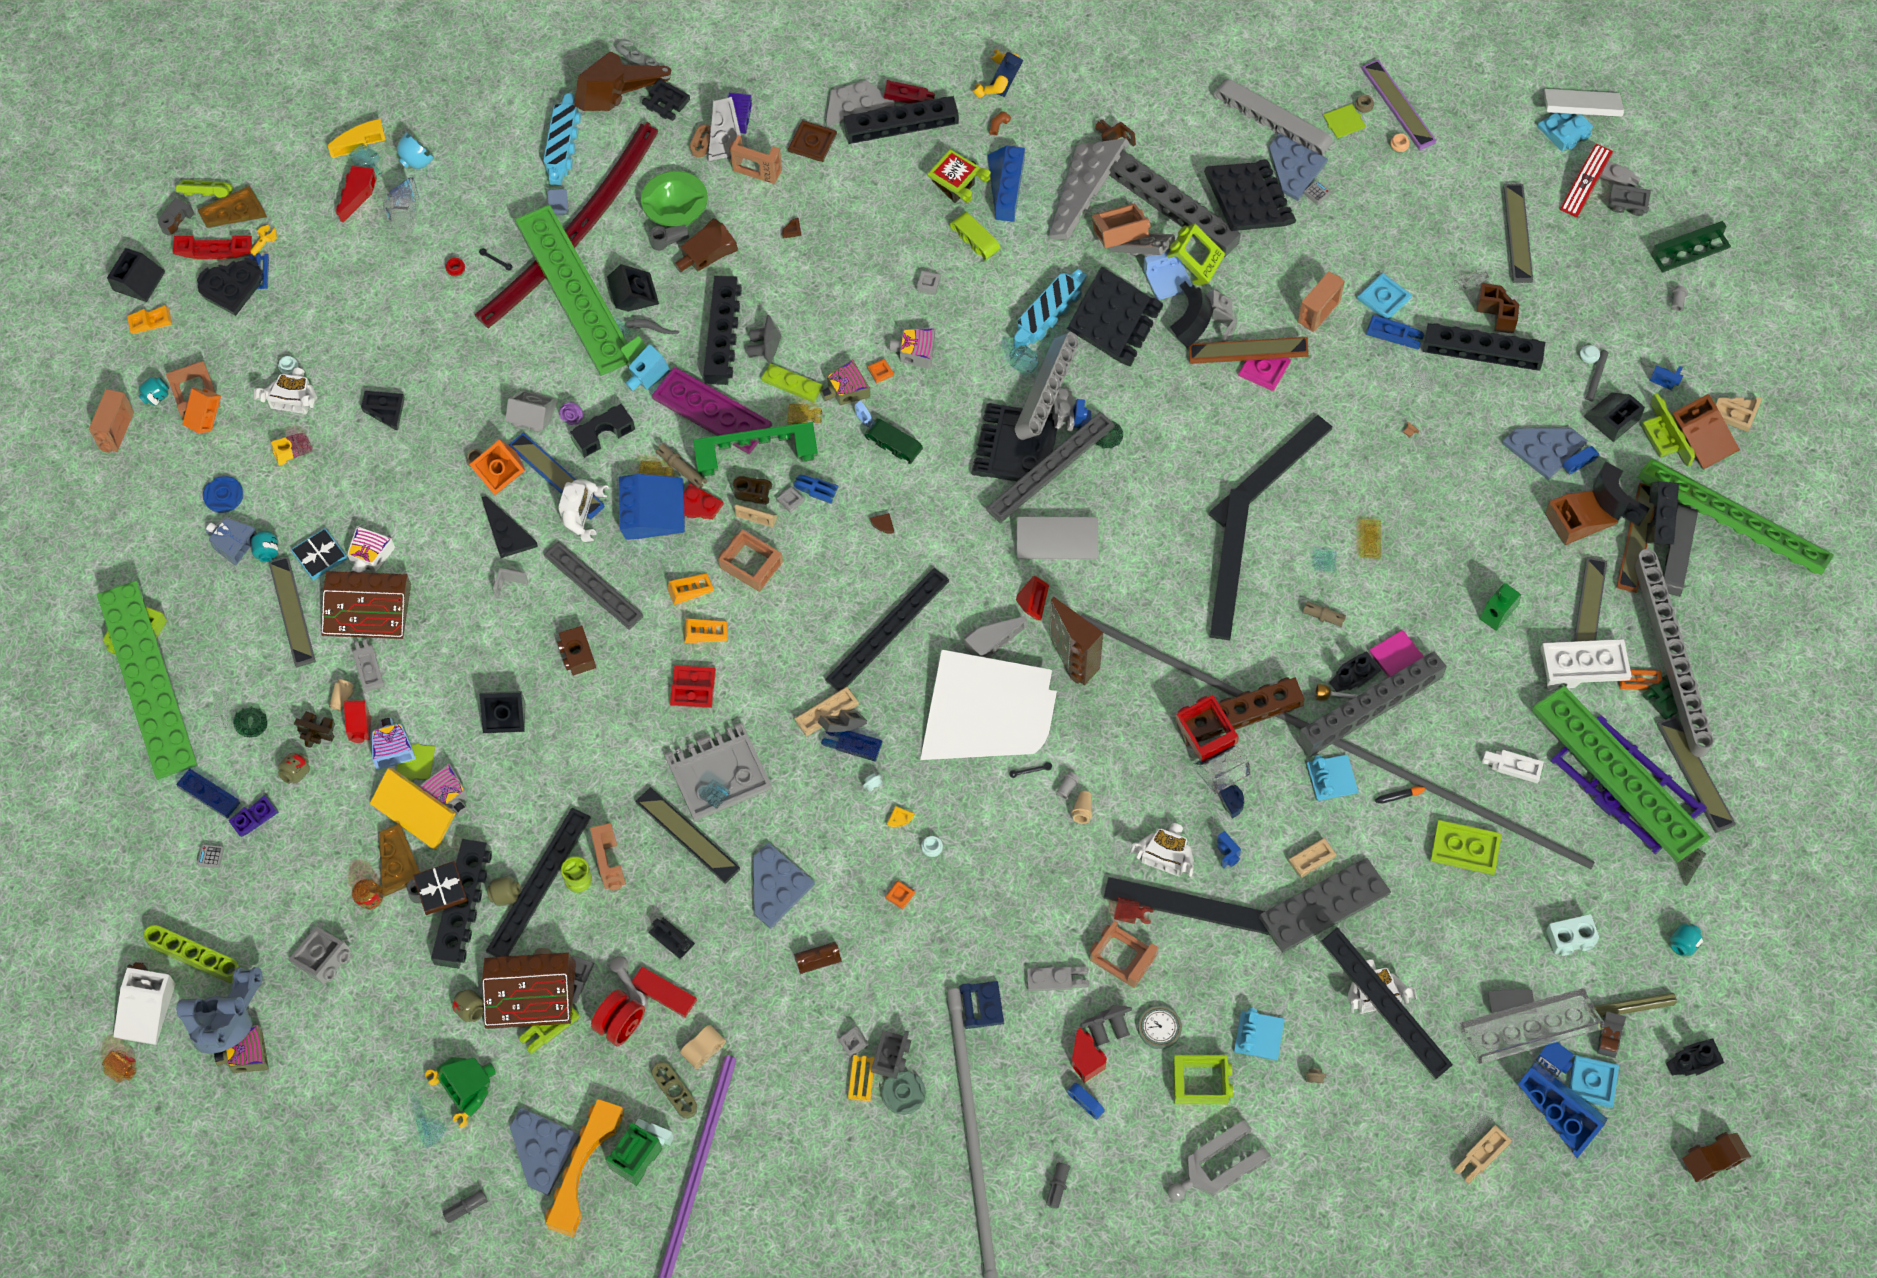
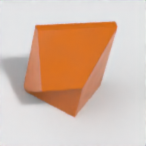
M500 439L469 464L494 495L498 494L525 471L518 453Z

